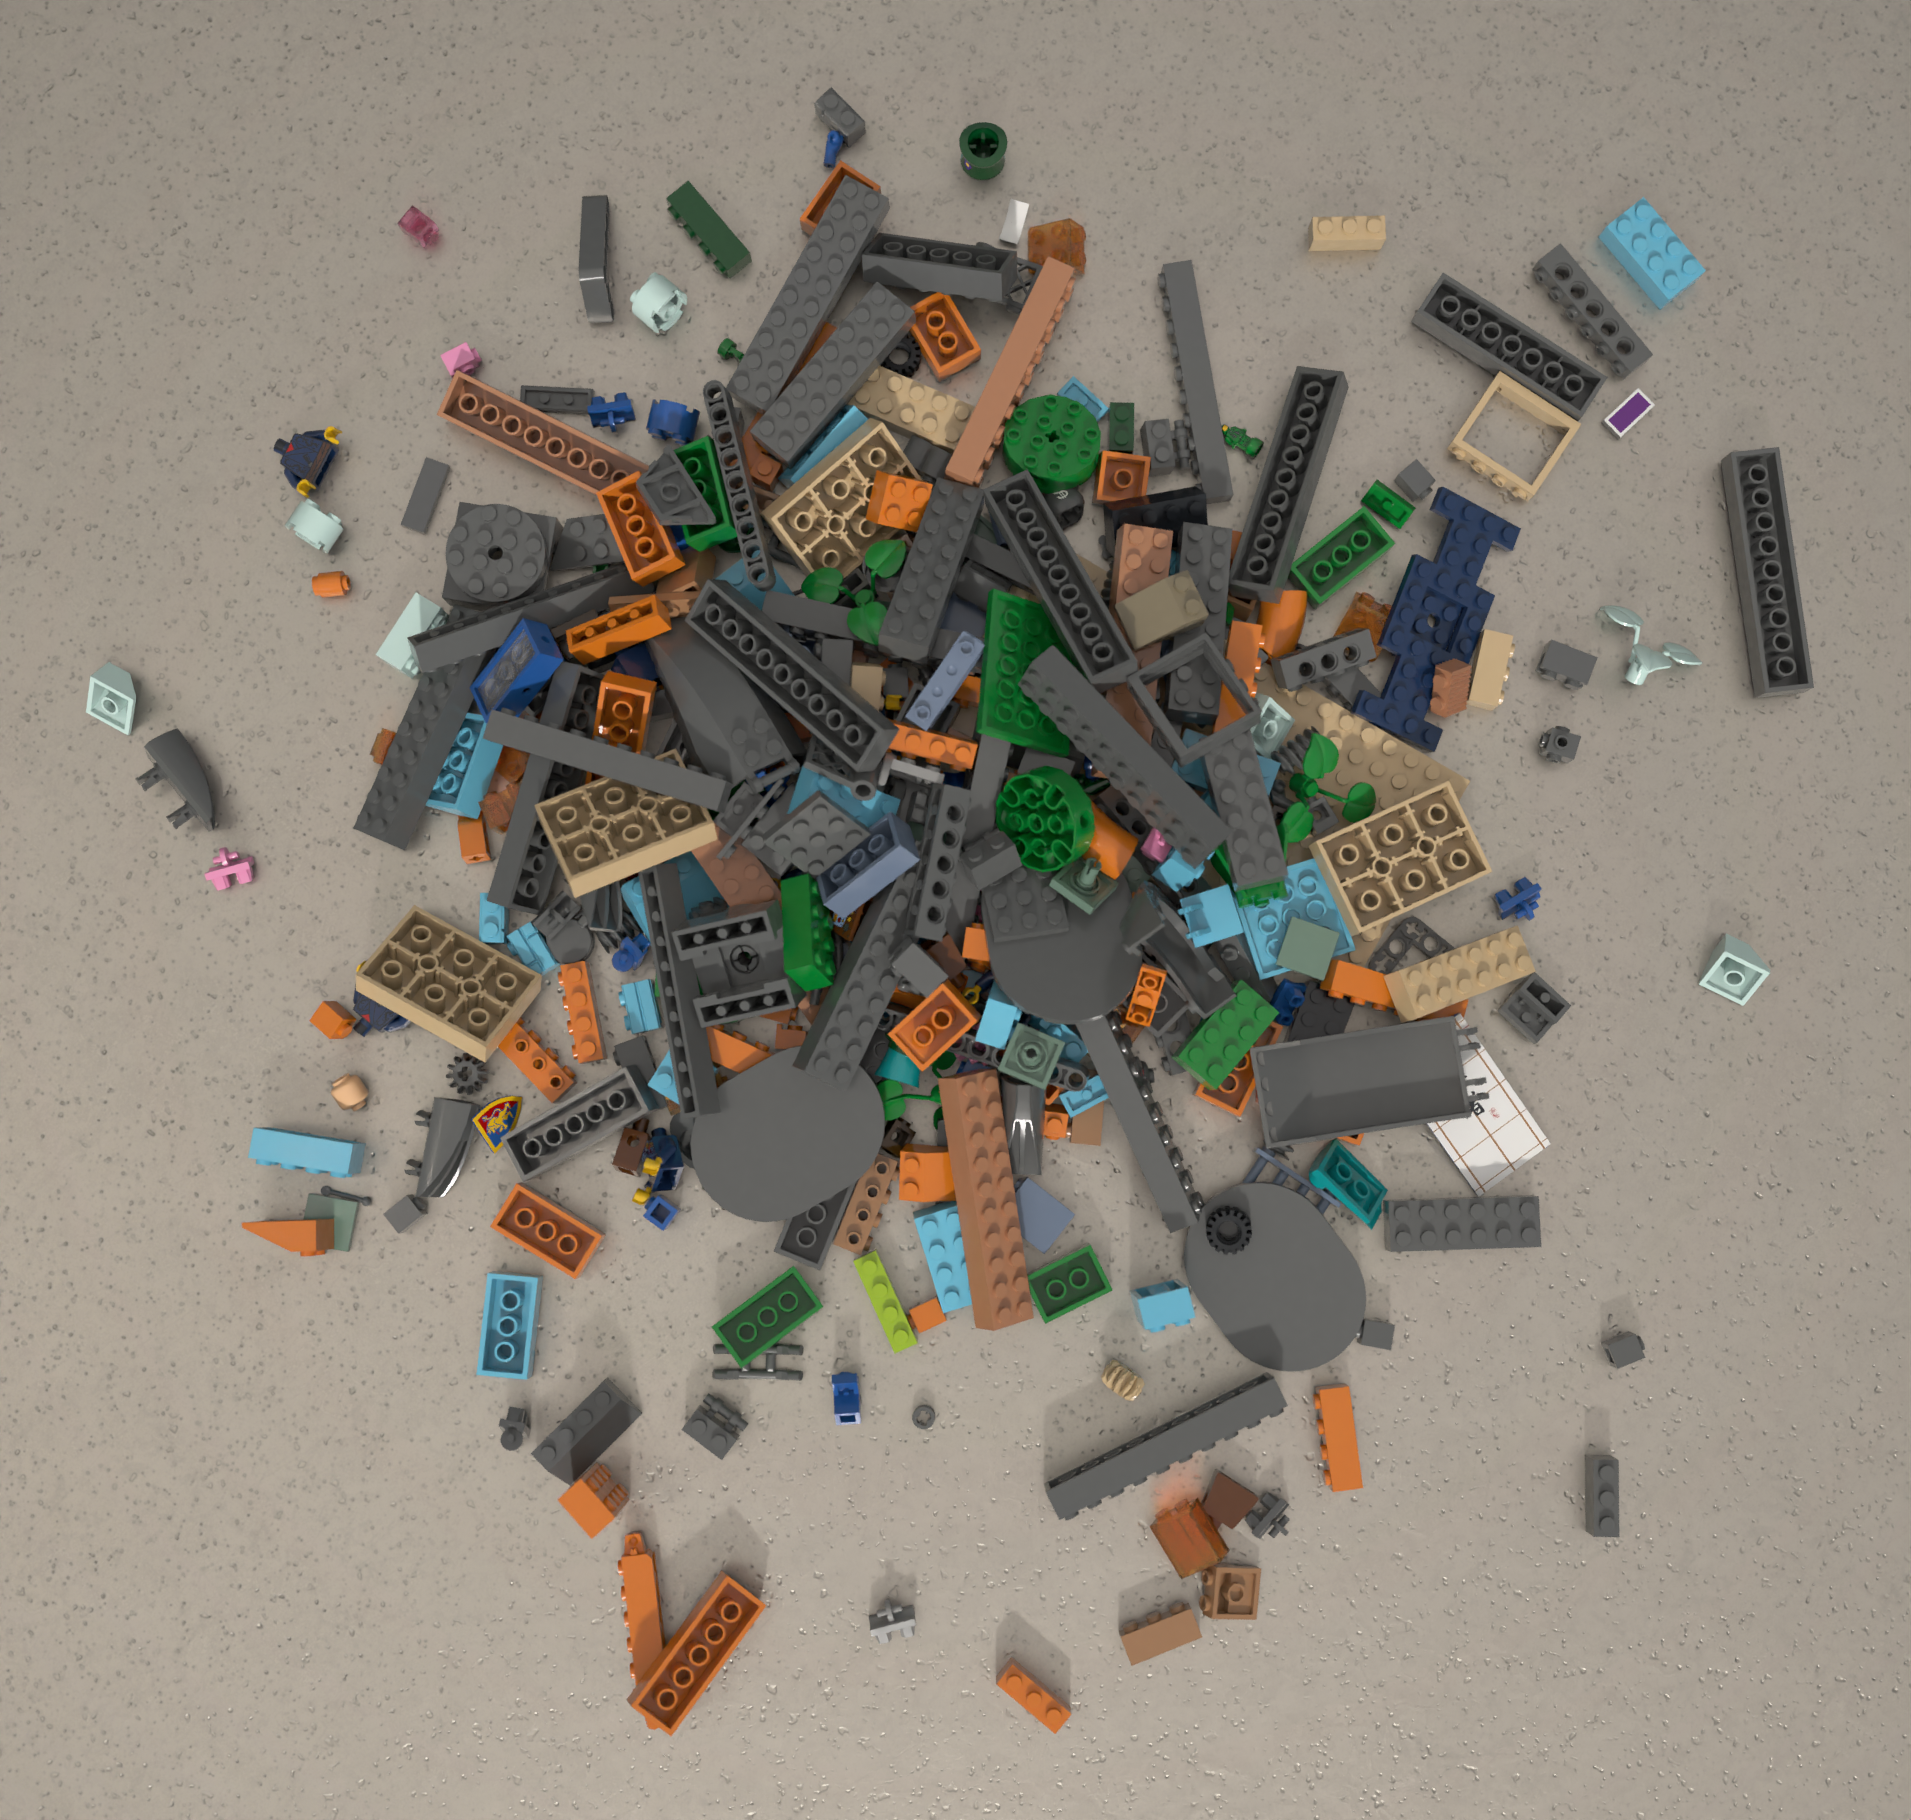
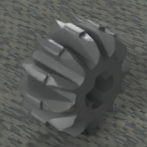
M463 1053L462 1059L455 1056L453 1059L456 1066L453 1064H448L447 1066L448 1069L453 1070V1074H446V1078L454 1079L449 1086L454 1088L458 1085L457 1093L459 1094L466 1090L467 1095H472L473 1088L480 1092L482 1087L479 1082L488 1083V1080L482 1076L483 1074H489V1069H481L486 1062H477L478 1058L474 1056L470 1058L468 1053ZM467 1067H469L468 1070L472 1071V1075L463 1077V1072H466Z

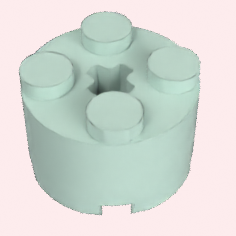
M654 272L648 277L647 282L642 288L634 291L631 295L630 301L633 303L632 312L655 333H659V329L666 331L681 317L683 312L680 308L682 303L687 304V295L665 276Z
M308 498L305 502L300 501L284 526L288 530L294 527L295 535L317 549L323 546L324 553L328 554L343 531L341 527L342 520L330 512L325 515L319 509L320 506Z

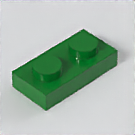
M1378 479L1361 500L1399 529H1401L1416 509V507Z

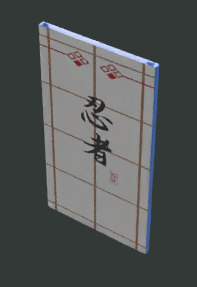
M1460 1013L1454 1015L1456 1030L1470 1028ZM1475 1034L1458 1036L1459 1046L1472 1042L1480 1043ZM1481 1043V1048L1460 1051L1465 1080L1486 1077L1487 1081L1483 1085L1466 1086L1468 1096L1485 1092L1489 1093L1490 1099L1469 1102L1472 1117L1427 1123L1478 1197L1551 1144Z

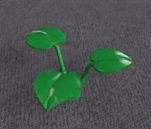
M881 540L868 548L865 554V563L868 568L873 569L871 572L870 590H860L857 595H853L849 590L841 586L844 579L842 573L831 567L820 568L809 574L801 584V590L808 599L829 604L836 602L839 597V591L844 592L858 606V608L852 609L847 616V625L850 631L860 640L879 646V632L887 614V609L884 605L878 603L875 598L877 593L875 589V576L878 573L881 578L888 579L901 569L906 556V544L902 540Z
M1317 733L1311 734L1310 744L1303 758L1302 767L1304 773H1296L1289 781L1290 790L1297 793L1295 797L1300 799V801H1296L1288 807L1280 824H1287L1289 831L1288 843L1299 842L1305 839L1312 829L1314 817L1308 812L1310 806L1304 797H1313L1318 792L1346 803L1342 810V816L1345 820L1352 823L1368 818L1375 808V790L1368 783L1359 782L1352 786L1348 792V799L1318 788V784L1314 779H1322L1324 773H1330L1336 768L1339 752L1336 745L1329 738Z
M945 1051L929 1065L932 1066V1072L937 1078H942L937 1068L940 1070L950 1068L955 1063L956 1056L952 1052ZM891 1079L877 1084L884 1103L886 1121L897 1119L905 1112L906 1105L903 1099L929 1100L942 1106L939 1084L932 1088L931 1095L903 1094L901 1084ZM939 1107L933 1116L936 1131L937 1119L944 1118L942 1107Z

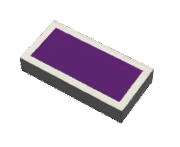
M1637 388L1601 423L1619 440L1655 404Z

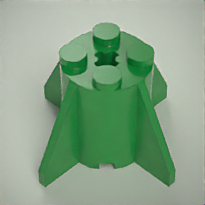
M1282 823L1276 826L1286 863L1289 831L1287 824ZM1222 844L1210 858L1213 867L1236 895L1239 908L1252 906L1253 903L1255 907H1261L1270 904L1269 899L1271 898L1278 900L1288 897L1285 881L1235 892Z

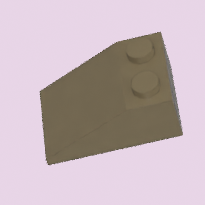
M1188 570L1164 578L1113 606L1134 652L1202 626L1209 615Z

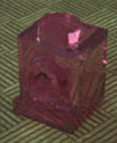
M413 205L397 223L405 235H408L423 248L427 244H434L438 239L439 234L437 232L439 229L436 223Z

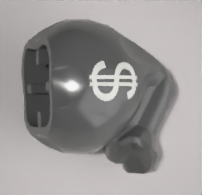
M1078 485L1074 488L1055 493H1041L1062 530L1077 523L1082 518L1085 501L1078 491Z

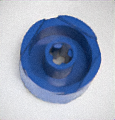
M653 399L646 430L654 439L666 441L668 437L676 440V444L684 446L694 441L700 411L693 408V412L686 411V405L661 399L658 403L656 399Z

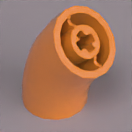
M1283 591L1279 604L1260 601L1256 624L1263 625L1261 633H1265L1263 649H1260L1268 655L1265 663L1272 666L1270 659L1294 651L1298 644L1306 617V591Z
M1091 800L1095 832L1088 851L1081 857L1086 861L1089 858L1097 859L1094 867L1100 861L1102 864L1100 871L1116 880L1132 856L1139 838L1111 820Z

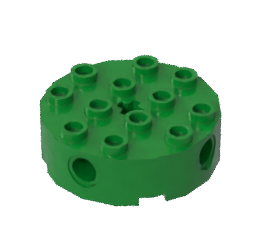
M1052 394L1028 399L1015 408L1012 417L1005 423L1002 457L1013 476L1028 469L1041 493L1059 492L1074 488L1077 485L1081 486L1089 480L1098 463L1101 431L1096 418L1078 401Z
M1046 765L1014 776L1006 783L1007 785H1005L1003 792L999 794L996 801V822L999 831H1003L1015 844L1022 864L1027 868L1040 872L1053 871L1076 861L1088 851L1095 832L1094 814L1091 807V799L1086 795L1078 781L1064 770Z

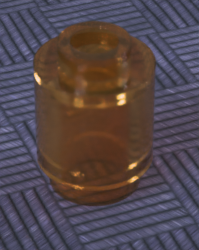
M382 728L381 732L377 733L369 754L374 757L373 762L380 765L383 764L388 749L396 735L395 732Z

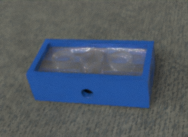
M523 618L471 685L470 690L485 723H488L492 709L501 712L502 708L517 712L515 717H519L564 660L546 624Z

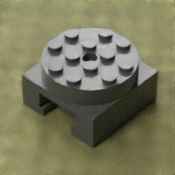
M459 502L456 523L449 534L446 544L447 572L442 598L450 606L456 604L468 609L486 611L544 591L546 589L551 557L556 552L563 526L557 517L526 513L505 504L477 505ZM501 549L503 551L502 557L498 560H493L491 556Z
M778 899L760 904L734 905L720 913L686 920L671 932L680 961L692 959L703 995L695 996L692 1000L701 1028L796 1008L807 995L784 971L783 921ZM744 951L748 952L751 956H753L752 959H748L745 956Z

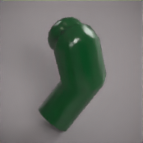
M1081 773L1073 777L1087 795H1094L1111 786L1107 778L1100 777L1093 781L1084 777V774Z

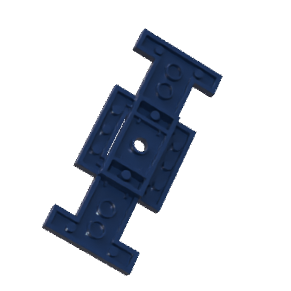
M1438 487L1430 507V511L1449 520L1435 558L1431 562L1418 554L1411 556L1377 643L1378 646L1393 653L1392 656L1395 657L1381 697L1379 698L1365 690H1359L1350 712L1428 752H1435L1443 729L1424 720L1432 698L1435 665L1452 659L1469 664L1495 598L1494 594L1476 585L1490 547L1494 544L1507 552L1513 551L1521 528L1445 487ZM1430 614L1435 618L1433 627H1430L1427 621Z

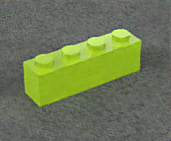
M875 1249L853 1260L854 1265L894 1353L896 1354L917 1344V1336L908 1321L907 1314L878 1250Z

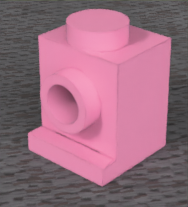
M467 342L440 355L452 378L456 370L468 375L472 374L476 368L480 367L478 363L482 361L476 348L470 349Z

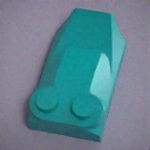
M1335 1138L1324 1147L1308 1172L1310 1182L1318 1189L1327 1188L1372 1230L1382 1213V1200L1388 1190Z

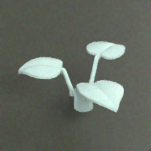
M1615 605L1603 606L1599 609L1604 610L1617 623L1633 627L1635 630L1631 657L1628 660L1631 665L1625 674V678L1628 681L1642 685L1648 673L1658 669L1670 668L1673 663L1667 656H1671L1672 659L1683 664L1702 665L1703 662L1694 653L1676 643H1664L1663 648L1666 651L1662 653L1654 651L1645 645L1638 644L1639 625H1643L1644 621L1632 610Z

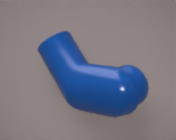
M836 130L830 131L827 136L824 166L827 168H835L837 153L844 142L843 136Z

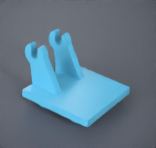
M1228 884L1180 899L1182 909H1179L1178 913L1179 915H1185L1190 933L1185 935L1187 939L1192 938L1195 948L1244 933Z

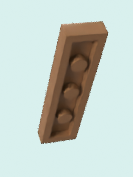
M701 591L655 595L668 608L670 618L687 617ZM654 594L609 597L608 605L612 612Z

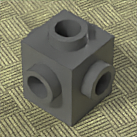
M1553 727L1546 731V733L1543 732L1540 738L1539 746L1542 747L1540 755L1546 756V760L1553 763H1560L1561 761L1569 763L1575 759L1581 736L1570 733V729L1566 727Z

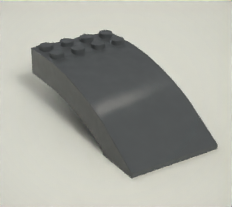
M1454 1016L1250 1048L1266 1149L1472 1117L1469 1102L1490 1098L1489 1093L1485 1092L1468 1096L1466 1086L1483 1085L1487 1081L1486 1077L1465 1080L1460 1051L1479 1049L1481 1047L1480 1043L1477 1042L1459 1046L1458 1036L1474 1035L1478 1033L1477 1027L1456 1030Z

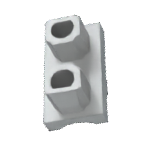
M889 1599L885 1600L884 1609L877 1610V1614L869 1616L871 1636H875L879 1644L888 1643L892 1640V1631L900 1630L901 1636L904 1638L915 1635L914 1626H916L913 1605L903 1608L901 1604L892 1606Z

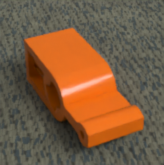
M483 807L478 819L458 815L457 824L463 860L466 864L491 860Z

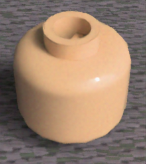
M347 1073L332 1083L331 1095L342 1110L352 1108L353 1111H356L366 1104L364 1099L368 1096L369 1091L358 1075L350 1076Z

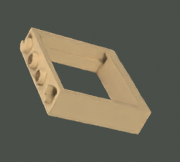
M1499 371L1447 449L1456 455V459L1465 460L1471 464L1473 470L1481 474L1485 473L1492 478L1493 483L1500 487L1508 488L1512 491L1513 496L1516 498L1519 496L1528 502L1535 495L1581 426V423ZM1495 391L1564 435L1532 485L1463 441V438Z

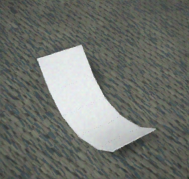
M1014 199L1010 200L999 239L1015 244L1018 243L1029 204Z

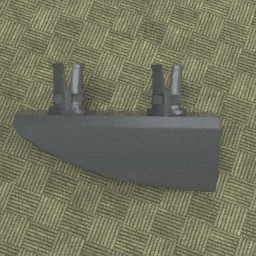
M178 728L149 741L144 748L154 767L140 777L135 778L139 785L142 784L141 786L145 792L162 779L167 780L185 804L172 814L166 816L170 823L174 821L172 824L175 829H178L179 826L195 817L199 819L208 832L213 831L215 828V815L208 783L199 760L188 741Z
M619 880L580 896L583 910L574 917L580 918L576 922L580 928L589 926L590 930L605 932L621 930L622 897Z
M1010 1075L1002 1076L1001 1105L1012 1174L1042 1175L1046 1090Z
M434 1097L431 1113L424 1110H419L416 1115L425 1118V1121H415V1124L428 1127L422 1162L415 1161L414 1159H409L406 1164L414 1167L415 1170H405V1173L419 1177L416 1197L441 1198L452 1187L462 1169L473 1138L475 1125L471 1118L480 1110L481 1105L459 1099Z

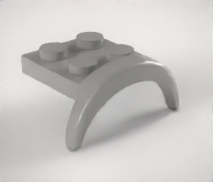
M886 752L882 760L877 791L883 792L889 775L932 788L933 784H942L945 775L940 773L941 769L930 765L922 768L916 766V761L908 758H902L901 761L896 760L897 755Z

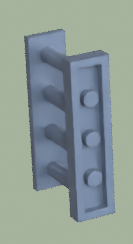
M963 631L905 717L925 731L928 728L932 729L982 656L985 646L984 642L970 632Z
M1263 1146L1261 1149L1254 1147L1252 1150L1259 1155V1158L1242 1183L1255 1182L1267 1162L1280 1169L1273 1183L1283 1185L1288 1176L1301 1183L1297 1192L1306 1196L1308 1191L1311 1190L1322 1198L1316 1206L1322 1214L1325 1213L1330 1204L1338 1208L1341 1206V1203L1336 1200L1337 1197L1327 1188L1324 1191L1316 1188L1312 1183L1274 1158L1276 1154L1270 1149H1266Z

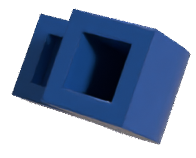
M841 1372L837 1375H832L836 1425L861 1424L860 1387L857 1373Z

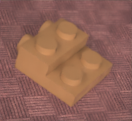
M1207 1563V1569L1203 1570L1201 1576L1202 1583L1205 1585L1204 1595H1201L1199 1599V1607L1203 1611L1202 1614L1211 1619L1257 1620L1261 1568L1257 1566H1234L1230 1563Z

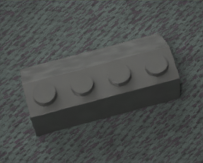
M606 1378L531 1455L549 1473L566 1484L571 1485L642 1412L609 1378Z

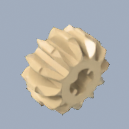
M1112 1360L1103 1370L1104 1372L1101 1375L1103 1383L1125 1400L1134 1401L1142 1392V1388L1145 1385L1143 1378L1122 1362Z

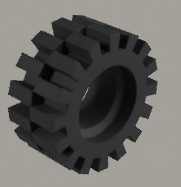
M907 333L894 349H905L909 355L908 360L903 364H895L891 361L889 354L879 366L905 377L908 375L912 377L914 371L919 369L921 350L919 349L918 342H915V338L913 336L909 338Z
M1225 1206L1224 1209L1220 1207L1215 1213L1212 1212L1206 1225V1237L1209 1240L1210 1246L1215 1247L1217 1252L1222 1251L1225 1255H1228V1253L1234 1255L1239 1250L1243 1251L1244 1247L1250 1243V1238L1252 1237V1228L1246 1213L1239 1211L1237 1207L1233 1209L1230 1206ZM1226 1221L1234 1222L1239 1228L1238 1235L1233 1239L1223 1238L1219 1233V1227L1222 1223Z

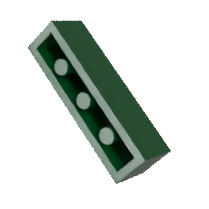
M689 180L666 198L668 204L667 211L675 221L678 219L684 225L682 226L684 232L690 239L694 237L699 242L698 248L706 257L708 255L711 256L714 260V267L721 275L725 273L731 279L752 261L748 249Z

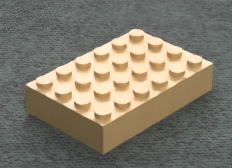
M872 418L868 419L760 513L806 577L817 569L831 567L840 571L843 578H845L863 562L864 556L872 544L881 540H889L900 530L899 528L876 524L865 519L877 470L922 480L881 421Z
M676 749L655 757L659 761H664V757L679 761L678 766L686 769ZM603 777L534 805L540 823L575 898L718 840L714 822L707 808L608 777Z
M1449 781L1309 845V849L1351 937L1493 872Z
M414 905L356 973V991L479 1060L486 1062L540 992L542 975Z

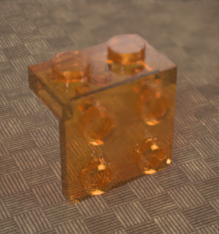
M1071 218L1031 227L1028 230V261L1043 266L1049 256L1074 267L1075 276L1084 274V265L1086 264V255L1084 253L1086 233L1084 227ZM1028 269L1030 274L1035 275L1036 271Z
M1356 591L1351 600L1350 607L1334 636L1357 628L1369 629L1376 653V658L1369 661L1374 662L1383 649L1377 643L1392 605L1387 603L1382 605L1374 601L1375 598L1365 592L1361 594Z

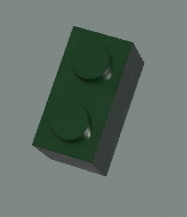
M1110 402L1108 410L1107 451L1133 455L1134 403Z

